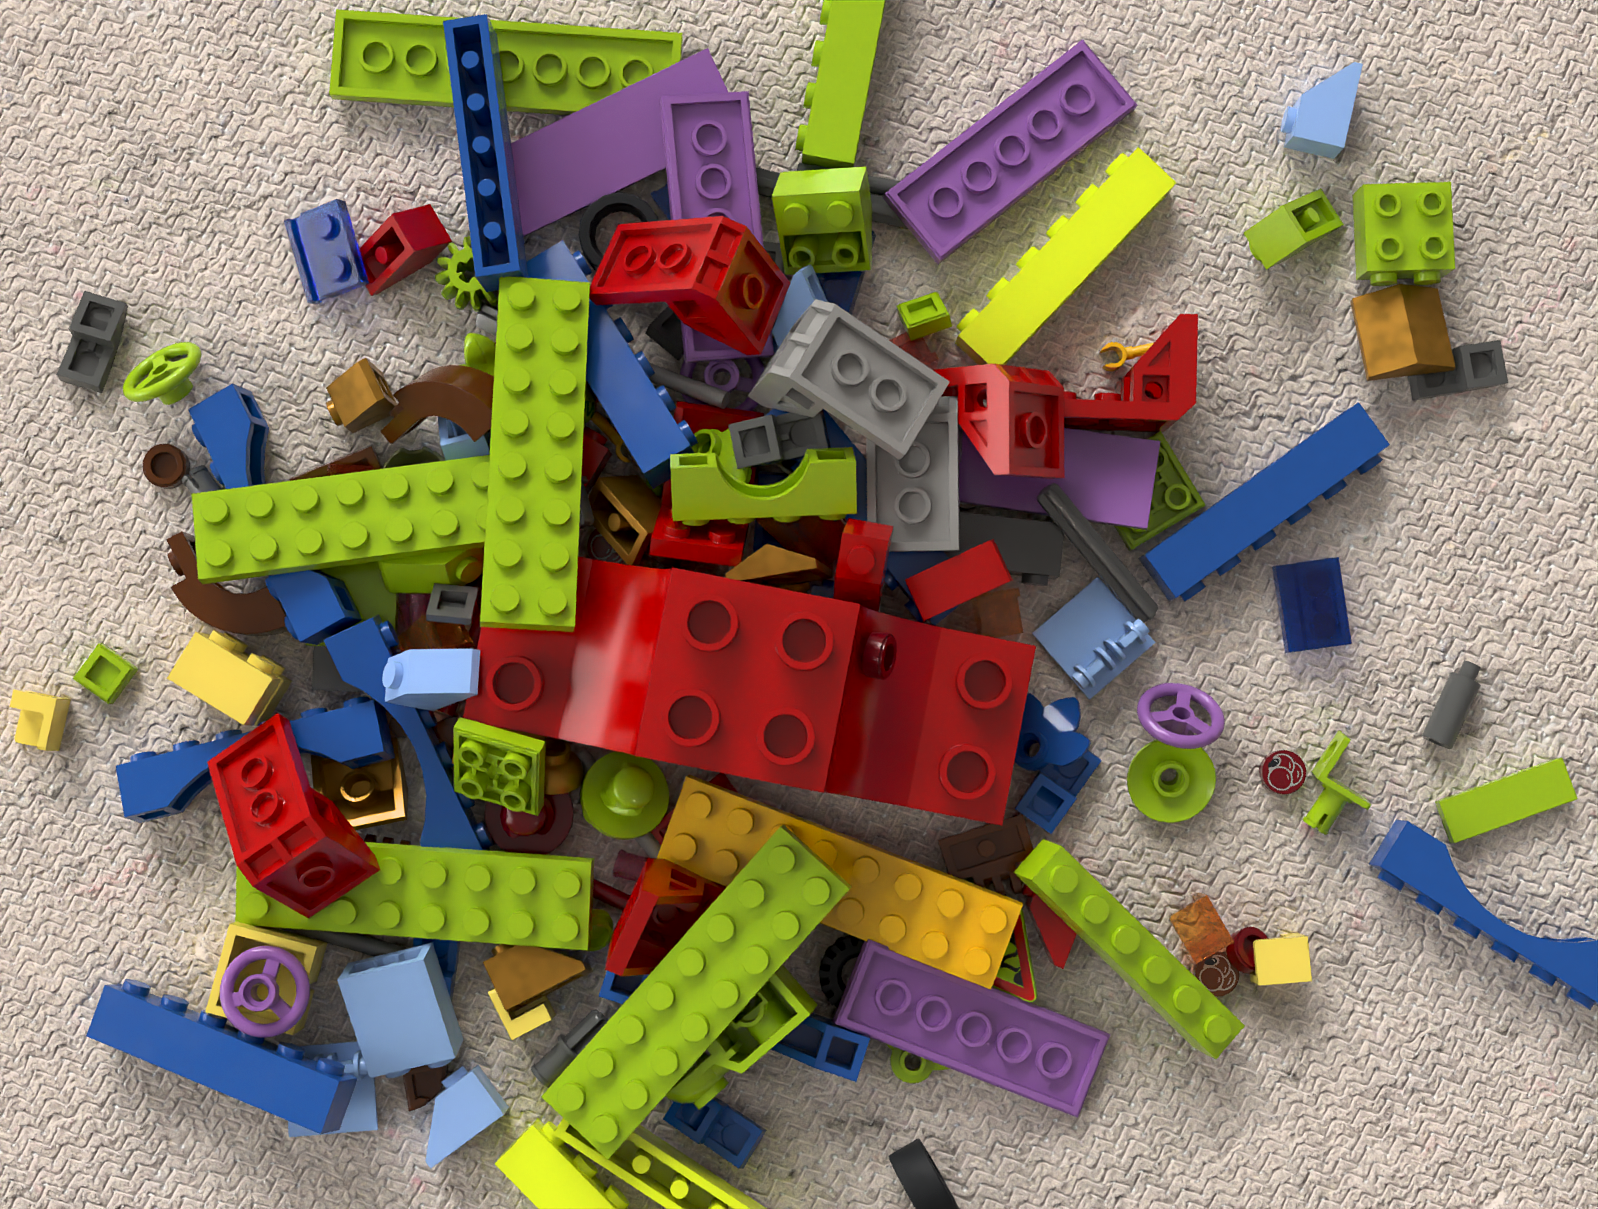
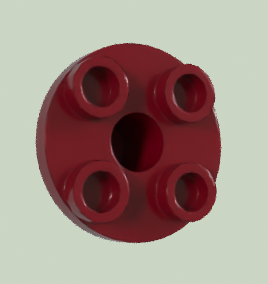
M569 792L557 795L544 794V806L538 816L523 811H511L505 806L486 801V827L492 840L505 852L546 855L564 842L573 826L574 808Z

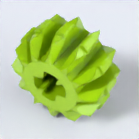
M468 236L464 237V249L460 251L454 243H449L447 248L453 255L451 259L444 256L438 257L437 263L446 271L436 274L435 280L438 284L446 285L441 292L445 300L456 297L455 306L457 309L463 310L471 300L474 311L479 312L482 307L481 299L486 298L492 306L498 304V300L492 293L493 291L486 292L476 277H472L470 282H468L464 276L466 270L469 272L475 270L471 238Z

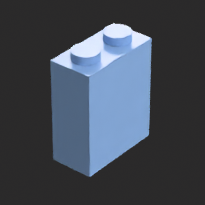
M433 943L350 962L346 965L337 981L370 1078L385 1075L386 1078H396L408 1073L411 1068L428 1065L429 1068H438L456 1058L464 1039Z

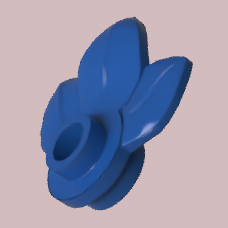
M1031 693L1027 694L1015 756V763L1028 771H1037L1043 769L1049 763L1061 767L1068 766L1084 756L1091 745V741L1084 735L1076 732L1081 719L1078 699L1067 697L1043 707L1042 703ZM1034 743H1039V752L1035 756L1030 757L1029 748Z

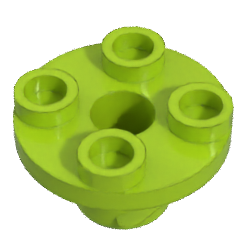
M618 751L609 753L598 759L583 778L580 790L582 813L584 819L608 837L619 840L643 837L661 822L667 811L669 789L666 778L660 768L648 758Z

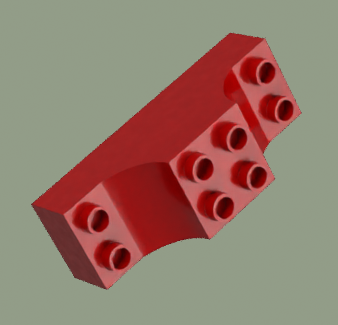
M578 556L574 632L481 627L477 650H481L478 695L467 698L463 718L490 726L591 745L638 757L1002 826L1036 646L920 623L874 611L853 602L673 567L671 569L648 568ZM873 631L890 633L896 640L897 653L894 668L890 676L885 680L866 677L863 672L864 648L869 635Z

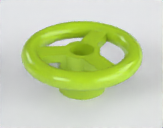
M179 342L151 354L140 362L127 376L123 384L124 396L133 402H144L159 397L164 405L180 401L193 388V384L188 377L200 363V348L192 342ZM181 355H188L187 358L175 362L168 361ZM149 373V376L140 383V381Z

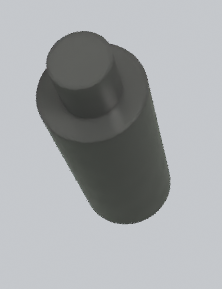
M1464 660L1458 674L1450 673L1422 734L1424 739L1447 749L1453 748L1481 686L1475 681L1480 671V666Z

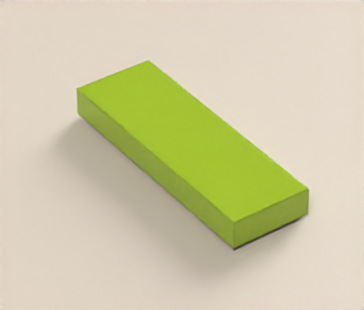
M1557 757L1437 800L1435 804L1449 842L1457 843L1577 800L1578 798L1563 758Z

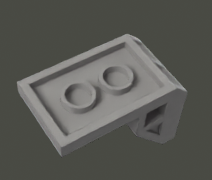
M815 299L792 326L748 397L764 407L812 418L824 409L900 460L906 455L950 381L838 305Z
M958 396L940 397L906 455L900 460L866 438L867 521L894 526L889 552L960 551L959 462H961L963 429L958 423Z

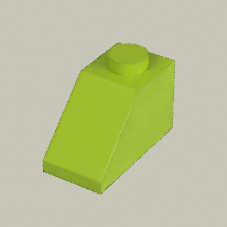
M1320 188L1282 205L1245 231L1244 235L1249 241L1251 253L1258 261L1262 262L1267 270L1286 261L1344 224Z
M482 547L382 560L378 561L385 588L390 593H432L434 583L465 586L476 580L483 574L484 553Z

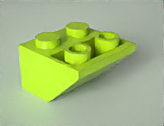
M867 167L780 172L772 194V201L785 275H793L801 268L810 264L813 266L815 273L871 270L872 202Z

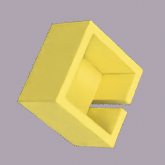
M213 630L211 634L195 632L167 677L170 681L242 725L258 726L259 723L268 720L292 683V680L282 675L285 667L265 655L260 657L254 653H251V655L244 652L248 646L246 643L227 632L222 634L216 630Z
M238 921L230 923L205 1012L226 1017L220 1001L221 980L229 964L242 952L258 946L282 948L293 954L302 963L307 972L309 983L312 984L318 980L327 943L272 927L252 926ZM266 959L252 962L240 972L234 985V992L239 991L241 983L248 976L263 972ZM281 964L276 983L279 986V996L292 1008L296 998V983L289 969ZM262 983L257 988V995L261 1000H265L269 992L267 986ZM310 988L309 1003L301 1019L284 1033L294 1035L304 1029L314 989ZM243 1005L237 1007L245 1018L255 1023L269 1024L280 1020L271 1009L251 1011Z

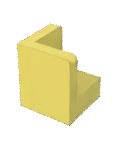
M13 690L9 707L21 709L14 738L15 742L35 746L39 750L59 751L71 699L28 690Z
M1300 933L1280 934L1281 938L1258 939L1253 942L1255 973L1250 974V982L1261 986L1312 981L1308 936Z
M495 987L488 991L489 997L511 1040L541 1026L556 1016L547 995L515 1012L505 1011Z

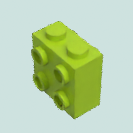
M1451 182L1363 184L1352 195L1356 280H1370L1371 286L1397 284V279H1414L1415 285H1432L1440 283L1441 278L1455 269Z

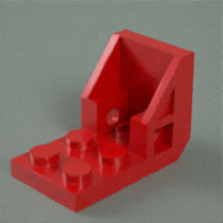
M725 216L618 224L590 285L589 298L595 305L666 302L685 325L746 355H761L790 286V281L749 228Z
M1198 314L1178 315L1121 379V394L1097 393L1094 394V400L1077 399V393L1064 391V428L1154 433L1161 431L1163 433L1196 404ZM1145 392L1150 393L1152 398H1148Z
M984 364L933 370L950 381L942 396H958V423L994 475L1043 479L1065 478L1064 387L1050 371L1002 364Z
M677 401V408L674 411L673 418L677 424L685 420L693 434L702 429H716L724 432L729 429V424L763 417L764 413L732 408L721 409L716 406ZM758 467L751 468L752 473L749 484L756 485ZM669 479L663 485L662 504L651 536L649 555L735 567L742 562L750 523L734 524L730 523L728 519L710 520L705 525L689 526L683 524L682 521H673L671 479Z
M275 714L207 762L236 865L252 887L309 919L380 871L374 853L333 801L310 787L290 721L281 714Z
M647 858L612 933L605 970L619 976L650 974L725 890L726 886L708 880L666 859Z

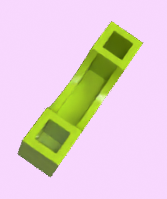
M852 447L807 449L800 465L791 475L769 485H752L734 478L723 467L716 453L670 454L673 521H682L685 525L700 526L716 519H728L730 523L747 524L753 522L755 518L773 517L774 520L779 522H793L799 520L801 516L819 515L824 520H840L845 518L846 514H857L856 459Z

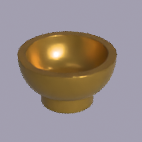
M546 738L544 794H564L577 789L582 784L584 778L580 759L571 751V746L566 740Z

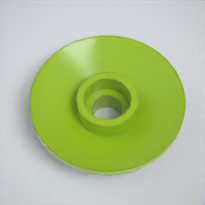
M1157 739L1146 744L1137 752L1130 763L1127 773V788L1135 806L1147 817L1166 823L1181 822L1201 812L1212 798L1216 785V772L1213 762L1202 747L1196 749L1177 748L1164 744ZM1166 769L1176 770V776L1171 781L1162 780V773Z

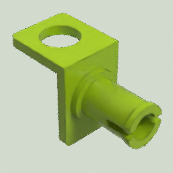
M1340 730L1336 733L1311 771L1319 781L1323 782L1321 785L1324 789L1308 814L1302 819L1312 828H1318V831L1324 835L1329 833V829L1347 802L1350 804L1355 802L1366 810H1369L1372 805L1364 796L1328 775L1351 740Z

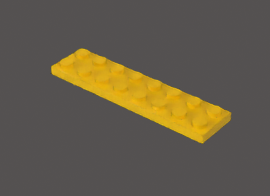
M686 776L657 859H666L708 880L727 887L779 827L784 824L852 886L820 922L821 924L865 941L870 939L889 947V950L985 988H992L1021 912L1022 902L695 776Z

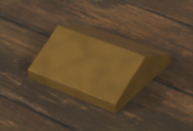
M1397 284L1352 298L1350 303L1367 381L1454 371L1455 362L1438 288Z
M770 544L764 545L725 574L726 578L776 588L833 578L832 569L820 561Z
M397 738L392 739L394 759L351 769L331 759L311 755L313 789L333 801L355 830L407 820L408 786Z

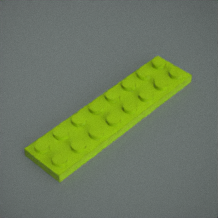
M336 9L329 88L330 97L334 100L454 108L443 21L458 18ZM490 20L497 34L506 108L510 112L570 115L674 65L682 59V33Z
M512 276L500 277L480 627L574 632L590 282Z
M489 455L193 493L191 495L198 580L202 584L484 547Z
M784 824L780 826L541 1097L608 1160L852 886Z
M365 842L376 856L380 871L309 919L252 887L240 869L236 868L235 922L238 921L252 926L588 950L591 946L595 858Z

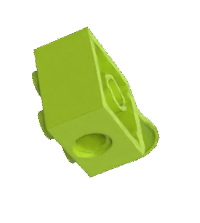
M782 965L708 1047L707 1050L710 1054L707 1055L704 1052L665 1097L678 1103H693L698 1110L701 1109L729 1084L724 1077L727 1072L733 1070L743 1074L811 1015L817 1007L816 1002L786 967Z

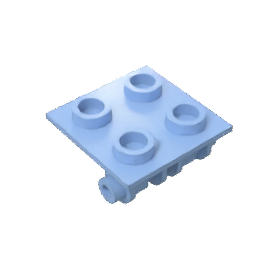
M1096 577L1032 633L1089 700L1156 643L1149 636L1150 630L1139 618L1136 620L1099 577Z
M358 1041L300 1046L306 1050L305 1057L318 1061L319 1058L337 1061L345 1066V1073L358 1078L340 1130L324 1134L378 1130L375 1077H369ZM288 1121L289 1137L323 1135Z

